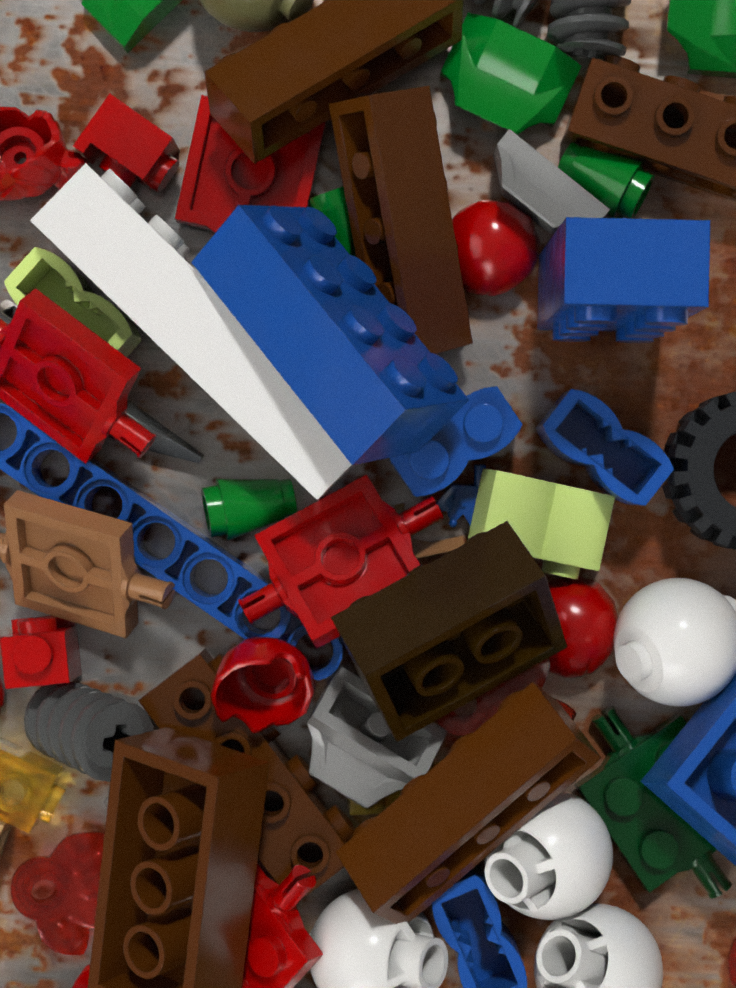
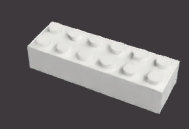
M85 163L30 221L317 500L322 499L354 465L348 461L196 268L194 269L184 259L191 252L184 243V240L157 214L147 223L139 215L146 206L110 168L100 177Z

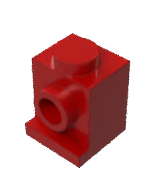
M110 93L73 145L77 152L92 165L100 155L104 157L98 167L104 172L110 168L130 188L137 180L149 190L153 189L157 193L167 186L180 163L174 158L179 152V148L173 137Z
M52 615L11 620L13 633L0 637L5 689L70 683L82 675L77 623Z

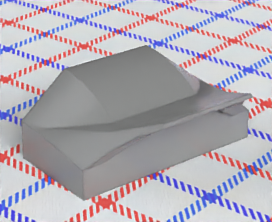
M508 129L497 143L493 159L501 195L525 212L549 234H554L566 217L604 218L610 210L512 130Z
M340 665L328 680L306 722L312 736L309 774L363 808L368 809L382 798L402 790L412 779L425 775L429 771L448 731L432 722L396 742L361 678Z

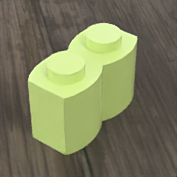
M34 247L4 280L8 293L17 305L22 298L36 288L126 357L142 341L136 326L124 312L105 298L93 293L88 282L76 269L48 250Z
M483 468L468 539L508 521L532 557L543 559L541 570L544 573L578 580L580 568L600 570L615 497L522 475Z

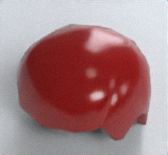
M485 199L464 207L452 218L455 239L458 245V258L463 288L467 292L480 296L488 295L490 297L504 294L515 288L533 273L537 264L540 238L532 218L515 204Z
M580 576L578 580L567 577L551 580L548 582L567 648L538 663V665L543 670L563 678L582 677L586 673L591 674L601 667L614 651L613 638L618 619L615 601L599 583Z
M253 637L245 639L228 650L224 655L213 681L210 698L216 715L221 722H226L231 717H236L242 720L252 733H258L272 725H289L308 712L315 692L316 681L306 657L296 647L277 638Z

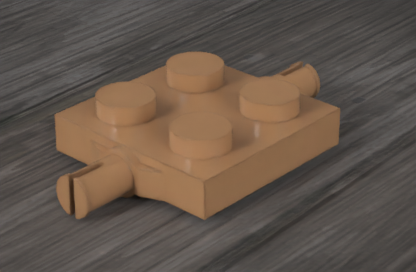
M19 490L4 503L6 533L0 532V559L5 563L12 578L16 605L127 638L139 623L137 600L158 606L164 610L172 603L175 589H173L175 584L173 582H166L143 575L138 570L134 557L132 523Z

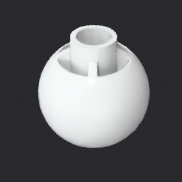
M668 578L643 587L625 604L615 625L613 638L614 653L620 673L641 695L663 705L674 707L691 706L715 697L727 687L736 674V600L730 596L722 595L705 583L688 578Z
M563 791L484 858L486 883L496 898L526 916L541 920H558L571 917L589 907L603 892L609 880L613 864V847L609 831L601 816L591 805L580 797Z
M358 889L344 893L333 900L322 911L309 934L323 953L322 957L310 969L317 988H439L446 976L448 968L447 947L441 939L435 938L432 927L423 912L410 923L406 921L395 924L374 914Z
M591 904L578 914L554 920L547 927L536 949L534 978L537 988H662L663 962L655 938L638 918L616 906Z

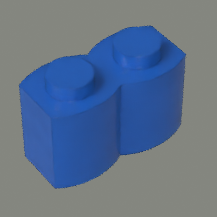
M497 386L483 388L467 395L469 401L419 452L389 458V462L412 496H426L444 489L459 477L468 461L489 457L502 450L515 438L521 429L522 422Z
M570 389L562 393L536 427L539 437L551 452L571 464L585 466L589 477L603 493L614 496L616 501L625 504L646 506L674 470L668 456L655 442L640 433L622 429L618 418L604 402L581 390Z
M477 864L432 903L433 916L437 928L444 940L455 950L459 977L463 988H527L526 971L517 943L510 930L501 921L496 897L486 883L485 872Z

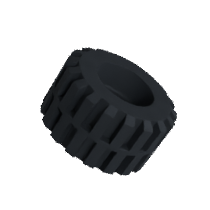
M735 391L700 403L697 409L687 412L678 421L681 426L677 432L670 433L665 446L670 447L668 458L674 470L667 478L668 485H664L662 488L665 498L672 499L676 507L672 511L679 522L686 523L692 528L690 530L692 534L699 539L712 542L713 545L736 550V507L731 505L721 495L714 478V462L717 452L730 436L736 434Z

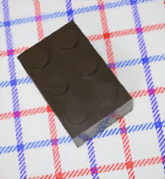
M508 521L487 532H481L472 536L464 545L431 563L422 564L414 568L402 579L372 595L357 599L347 609L331 617L365 688L396 742L567 648L546 575Z

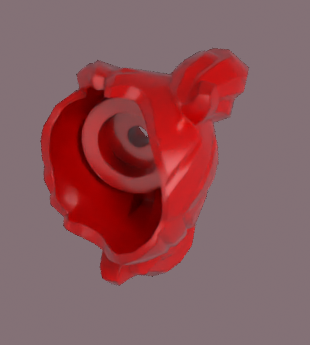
M0 107V200L14 201L22 200L24 197H36L45 193L53 185L60 190L85 163L88 165L87 160L80 153L67 149L61 128L48 111L36 110L28 116L16 107ZM21 158H26L24 163L18 164Z

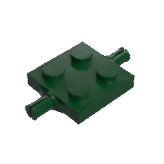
M614 706L601 711L603 715L597 714L592 718L591 722L595 724L611 748V751L597 769L575 783L574 786L584 801L591 805L601 816L609 831L612 843L644 890L650 893L675 874L692 869L710 899L721 896L722 892L719 888L728 891L732 883L712 856L717 849L641 782L687 723L681 715L674 714L650 732L632 736L615 711Z

